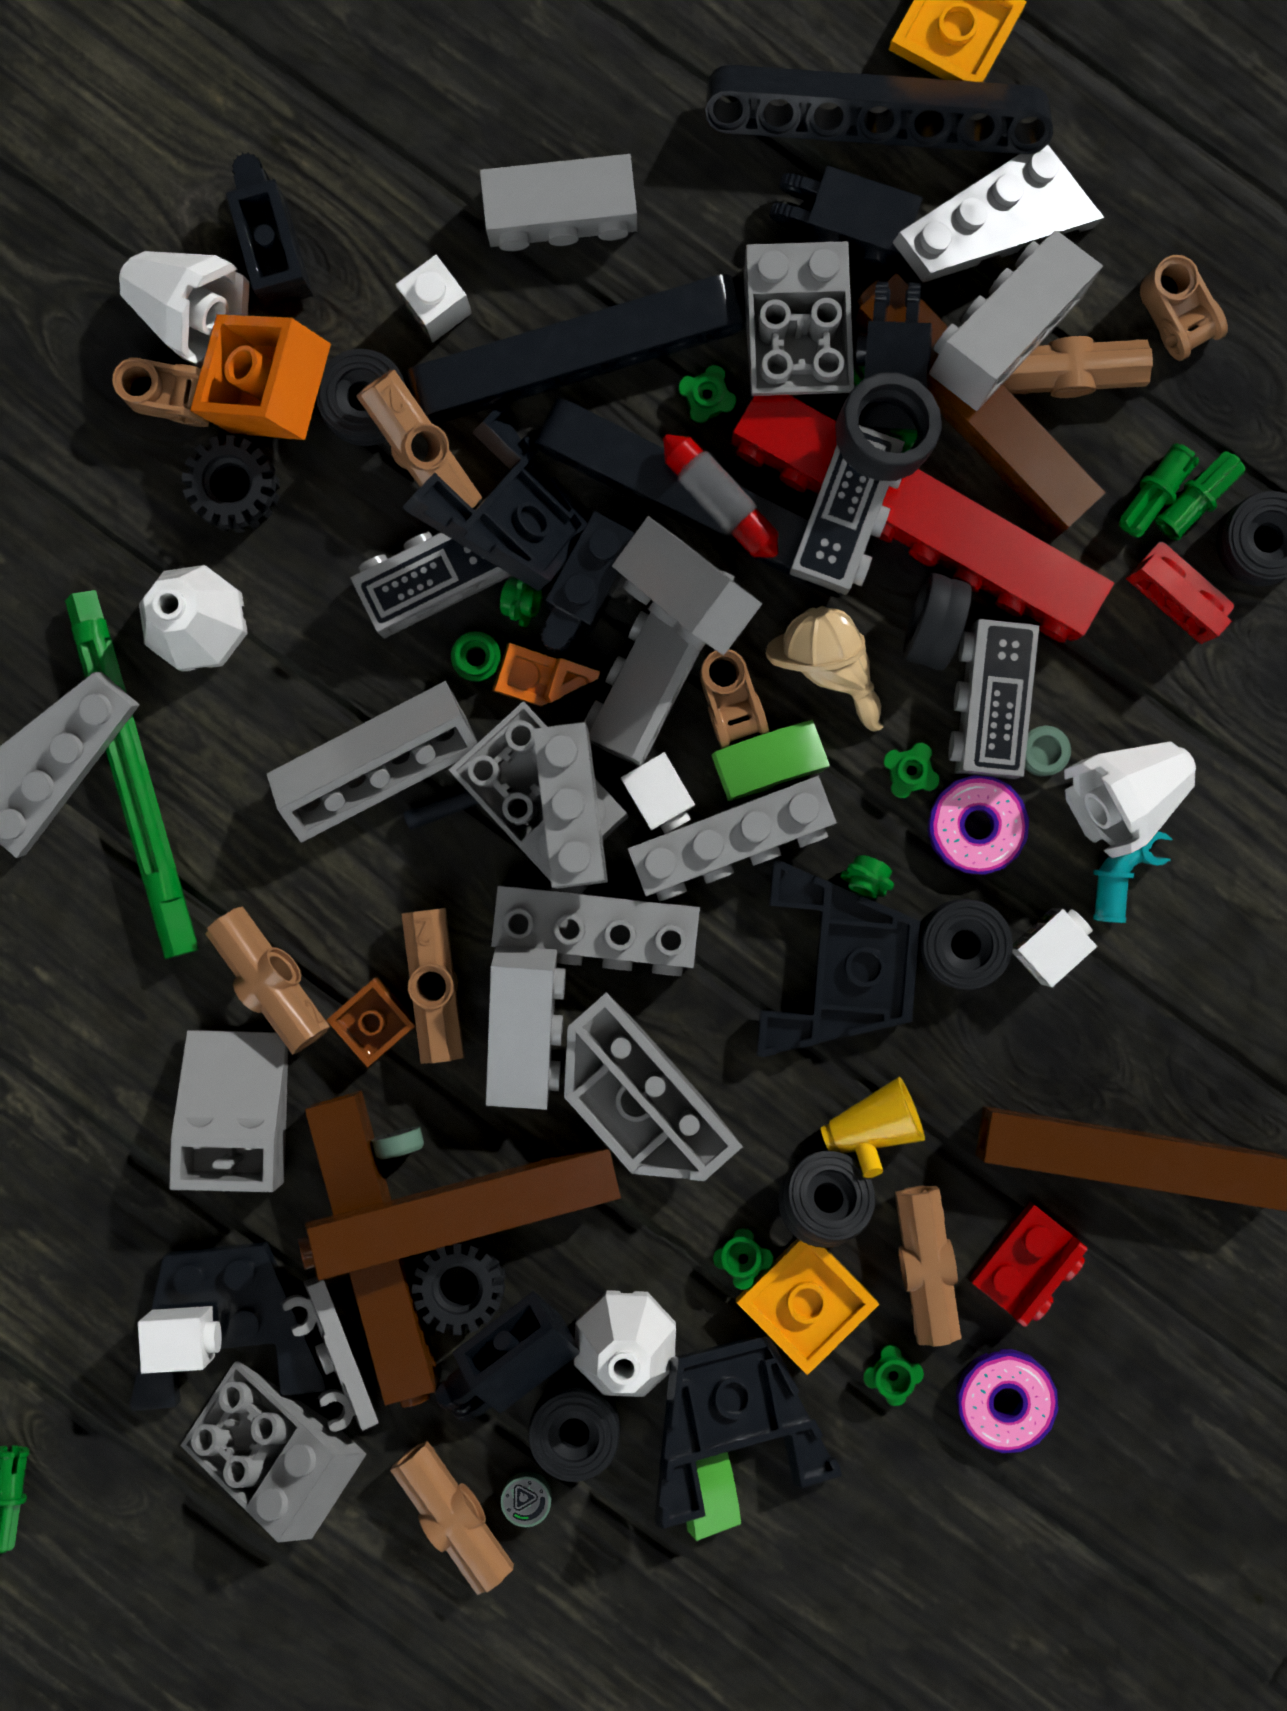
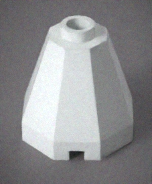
M144 251L130 257L123 265L119 275L120 295L169 348L183 360L199 368H202L216 315L248 316L249 281L244 275L235 272L238 269L232 263L216 255Z
M205 565L163 571L139 603L144 645L182 672L196 670L195 668L223 666L248 634L246 620L243 618L242 606L244 607L242 593Z
M1171 741L1097 754L1083 759L1064 770L1065 780L1073 777V785L1065 789L1066 801L1087 838L1093 843L1103 839L1111 845L1103 850L1111 858L1131 854L1150 842L1195 786L1196 765L1193 757L1186 749L1176 746Z
M606 1290L576 1318L575 1342L580 1352L574 1358V1365L602 1396L645 1397L669 1374L671 1357H675L676 1322L648 1292L633 1291V1293H620V1291Z

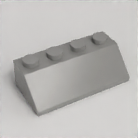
M721 571V572H723L726 576H728L731 580L734 581V576H733V575H731V574H729V573H727V572ZM643 611L639 613L629 633L628 638L635 641L627 659L618 656L606 678L605 683L613 686L604 704L597 700L594 702L585 719V723L590 730V743L636 767L644 764L700 653L699 650L675 633V630L680 625L678 622L672 628L653 613L647 614Z

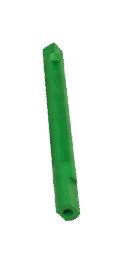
M96 590L72 593L65 600L85 679L92 673L102 672L126 692L107 622L103 617ZM132 715L107 747L106 753L165 959L197 951L199 946Z

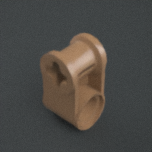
M1183 255L1166 257L1144 277L1140 285L1141 300L1155 322L1164 346L1174 359L1182 361L1190 356L1193 348L1211 338L1220 340L1227 335L1228 324L1223 310L1211 296L1198 272L1197 266L1191 259ZM1161 275L1169 276L1176 282L1177 294H1171L1162 287ZM1198 326V328L1194 329L1193 331H1188L1190 328Z
M128 358L115 368L113 373L114 389L134 412L169 419L189 426L208 427L209 425L208 420L190 411L202 368L184 364L172 365L142 358ZM141 377L151 378V387L145 394L141 396L131 395L132 384Z
M728 649L725 655L718 651L710 653L702 663L699 675L709 706L708 712L720 748H726L730 745V742L756 733L760 735L769 733L762 704L757 693L754 691L746 663L742 656ZM726 660L733 664L737 676L732 685L721 687L712 682L709 668L713 662ZM744 716L749 717V720L731 726L728 725L729 721Z

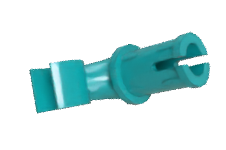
M1158 831L1150 842L1131 854L1115 858L1109 856L1099 869H1093V875H1098L1093 920L1126 923L1129 878H1134V873L1130 871L1139 863L1158 866L1170 861L1171 859L1155 857L1152 852H1149V849H1151L1152 844L1156 840H1173L1170 836Z

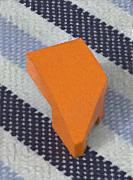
M508 643L492 691L536 706H543L554 702L587 683L598 679L600 671Z

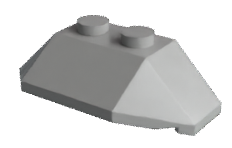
M607 992L568 1026L564 1098L632 1174L705 1181L743 1147L696 1088L641 1026Z

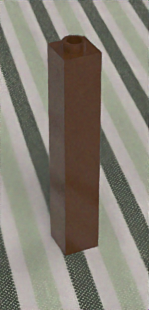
M896 273L887 281L891 290L887 322L906 321L905 294L908 285ZM879 279L872 283L857 300L860 307L854 323L864 334H867L868 321H873L876 282H881ZM920 298L919 323H931L933 328L930 359L931 370L939 356L933 348L948 327ZM929 375L928 390L932 393L941 415L1057 537L1105 494L1095 481L1003 385L998 388L978 411H975Z
M362 1090L317 1102L306 1108L307 1120L333 1215L391 1200L381 1160L375 1158L371 1142L375 1137ZM407 1257L349 1272L384 1404L389 1405L400 1402L401 1407H411L427 1401L430 1398L429 1393L435 1391L440 1377L426 1325L422 1319L421 1309L417 1311L414 1305L416 1295L412 1294V1284L414 1281Z
M983 1106L975 1155L984 1163L1287 1211V1157L1280 1154Z
M597 1145L306 1222L307 1236L299 1238L298 1244L304 1269L315 1267L318 1281L614 1201L621 1199L610 1149Z

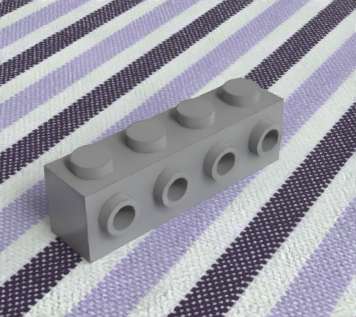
M1056 229L1040 245L1032 241L1015 263L1017 269L1013 272L1006 268L991 286L988 292L991 296L987 300L981 295L978 296L963 315L961 322L964 324L960 328L951 324L933 348L939 356L928 374L975 411H978L1081 301L1103 267L1102 264Z
M444 681L267 773L277 810L302 843L458 762L478 742L464 712L448 684Z
M818 775L628 848L645 895L648 896L656 893L658 901L661 902L687 892L684 882L703 875L707 884L733 874L734 871L731 864L750 857L754 866L780 856L781 853L778 846L797 839L801 848L828 837L825 827L837 822Z
M498 886L491 946L557 950V963L568 965H582L583 956L603 958L602 968L632 971L633 962L653 964L652 973L682 976L683 967L694 968L700 907Z

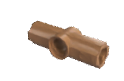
M1087 336L1064 337L1051 341L1048 345L1038 346L1002 385L1011 394L1051 392V396L1056 398L1085 396L1095 392L1096 389L1144 387L1150 383L1153 367L1152 348L1149 346L1148 339L1093 343V339Z
M395 369L375 379L356 395L391 445V453L395 462L401 468L409 471L419 487L435 472L471 508L477 505L482 496L449 450V441L445 432L429 421ZM417 433L422 435L428 443V454L423 461L418 460L411 450L412 440Z
M243 906L232 909L215 920L207 928L206 936L236 976L233 987L239 1000L250 1010L263 1013L292 1055L302 1051L327 1032L330 1026L299 985L302 975L297 963L285 951L270 945Z
M446 908L403 913L402 922L410 976L408 992L413 1001L421 1064L439 1063L465 1058L457 999L458 979L453 968ZM429 971L440 974L445 980L446 991L439 999H431L422 991L421 980Z
M937 1186L905 1188L895 1192L902 1239V1246H899V1261L905 1289L910 1293L914 1334L919 1345L933 1347L949 1345L961 1339L954 1285L958 1283V1274L953 1247L950 1239L946 1237L940 1189Z
M428 1441L416 1445L392 1465L391 1473L419 1511V1521L427 1538L440 1552L447 1551L477 1595L489 1592L513 1571L514 1563L486 1525L485 1513L478 1499L465 1484H457Z

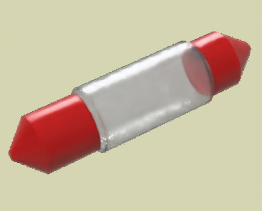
M665 435L663 438L665 463L678 476V481L727 534H732L752 557L775 558L778 555L779 532L757 509V504L709 452L703 451L691 437Z

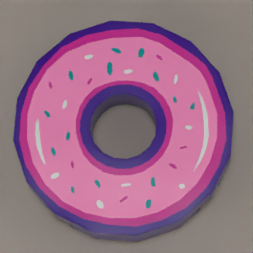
M973 775L952 782L936 796L930 810L927 832L933 850L946 865L963 873L985 875L1004 869L1019 856L1028 839L1029 817L1023 800L1010 785L995 777ZM973 811L985 813L991 823L988 835L981 840L970 837L965 829V820Z
M999 1349L1000 1351L985 1353L975 1358L962 1372L956 1389L958 1414L965 1429L983 1447L1000 1453L1022 1452L1039 1444L1052 1429L1058 1413L1057 1389L1049 1373L1031 1355L1014 1349ZM1005 1388L1017 1390L1019 1392V1403L1014 1410L1003 1413L994 1408V1398L1000 1390Z

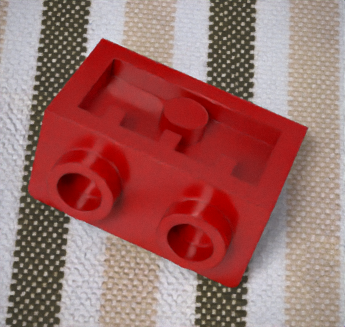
M1164 542L1156 544L1126 578L1199 644L1219 637L1232 622L1227 616L1234 609L1233 602Z
M1030 1201L970 1276L969 1280L1010 1313L1018 1323L1026 1327L1032 1319L1038 1321L1047 1313L1054 1300L1051 1295L1062 1281L1068 1282L1078 1274L1084 1265L1085 1258L1083 1255L1088 1247Z

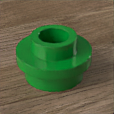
M483 632L466 633L458 638L453 645L451 651L452 666L458 675L465 680L471 682L485 681L491 678L500 666V648L491 636ZM473 649H481L485 652V661L480 666H472L468 663V654Z

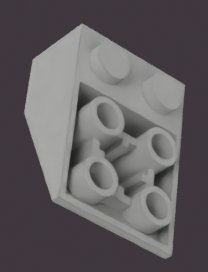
M848 241L746 245L743 268L752 396L850 393L854 389Z
M523 701L455 763L449 771L551 881L532 730L547 726ZM595 779L602 839L604 841L629 816Z
M187 1031L171 1135L170 1190L273 1192L285 1182L288 1048L276 1032Z
M239 1361L233 1363L180 1445L277 1542L312 1539L366 1456V1453L342 1430L330 1431L327 1424L330 1420L292 1395L281 1396L278 1386Z

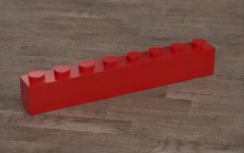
M791 395L754 396L733 431L731 444L737 447L736 454L744 461L756 467H762L763 463L780 472L779 479L789 487L799 492H805L808 488L819 495L837 446L836 421ZM919 469L912 475L902 478L898 489L890 486L887 489L882 506L890 508V512L879 539L886 542H891L893 538L911 548L908 553L918 562L929 567H935L936 564H939L954 573L952 579L970 584L972 592H978L979 589H982L996 597L995 604L1006 613L1019 618L1025 614L1041 623L1039 630L1053 640L1064 643L1068 639L1074 642L1084 636L1114 585V582Z

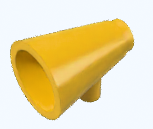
M897 1077L831 1119L829 1124L821 1127V1133L828 1151L841 1152L843 1154L856 1152L865 1178H873L883 1173L877 1148L925 1141L919 1115L901 1077Z

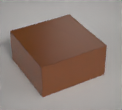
M378 977L371 980L326 1020L367 1068L416 1027L415 1019Z

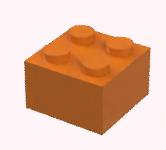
M217 314L190 411L231 434L305 440L331 343L293 318Z

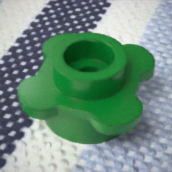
M717 365L709 366L705 373L697 377L686 376L680 381L679 393L687 398L690 418L696 423H706L709 418L716 417L721 412L729 413L736 405V396L728 391L724 382L725 371ZM706 390L712 392V397L709 399L703 397V392Z
M511 576L506 581L501 593V613L504 616L510 617L511 620H519V626L527 627L531 617H535L540 610L542 590L537 591L516 577Z
M917 743L911 750L904 752L891 750L885 755L883 764L885 768L889 769V776L892 781L890 789L894 796L906 798L912 791L919 789L932 791L938 786L939 775L932 769L930 762L932 750L927 744ZM909 766L915 767L916 773L914 775L907 773Z
M856 856L853 863L848 865L847 871H842L840 875L842 880L849 883L848 887L851 891L865 898L885 897L887 890H892L894 887V883L890 880L891 868L882 861L869 856Z
M742 1228L735 1231L733 1239L728 1241L723 1249H718L715 1252L713 1261L718 1269L726 1270L733 1277V1284L736 1288L748 1290L753 1286L754 1278L762 1270H768L772 1267L774 1257L769 1249H762L754 1241V1234L750 1230ZM743 1254L748 1256V1261L745 1264L739 1262V1257Z
M887 1345L881 1349V1358L873 1367L865 1369L863 1380L868 1388H877L886 1398L888 1404L900 1406L906 1401V1397L912 1393L915 1384L922 1381L924 1372L919 1363H910L901 1355L899 1347ZM892 1371L898 1373V1377L895 1380L889 1378V1373Z

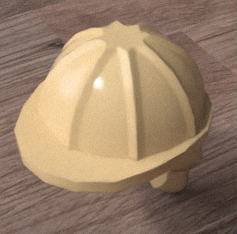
M825 606L809 608L789 624L784 634L774 638L767 645L766 656L772 665L788 670L801 671L817 686L850 694L854 699L857 715L863 725L874 732L883 728L879 721L881 715L880 699L874 692V684L870 681V661L866 652L864 635L859 633L851 617L844 611L826 608Z

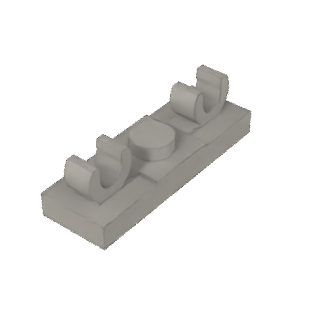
M317 1276L308 1279L303 1283L309 1297L302 1295L289 1296L281 1303L284 1311L291 1310L296 1306L306 1309L307 1316L305 1320L291 1327L294 1336H303L309 1333L316 1323L318 1325L323 1343L315 1346L317 1355L325 1374L327 1375L335 1371L343 1390L329 1389L318 1396L321 1407L334 1401L340 1402L343 1405L341 1415L327 1422L330 1431L343 1430L350 1424L353 1416H355L358 1425L363 1431L378 1424V1419L324 1280L318 1281Z

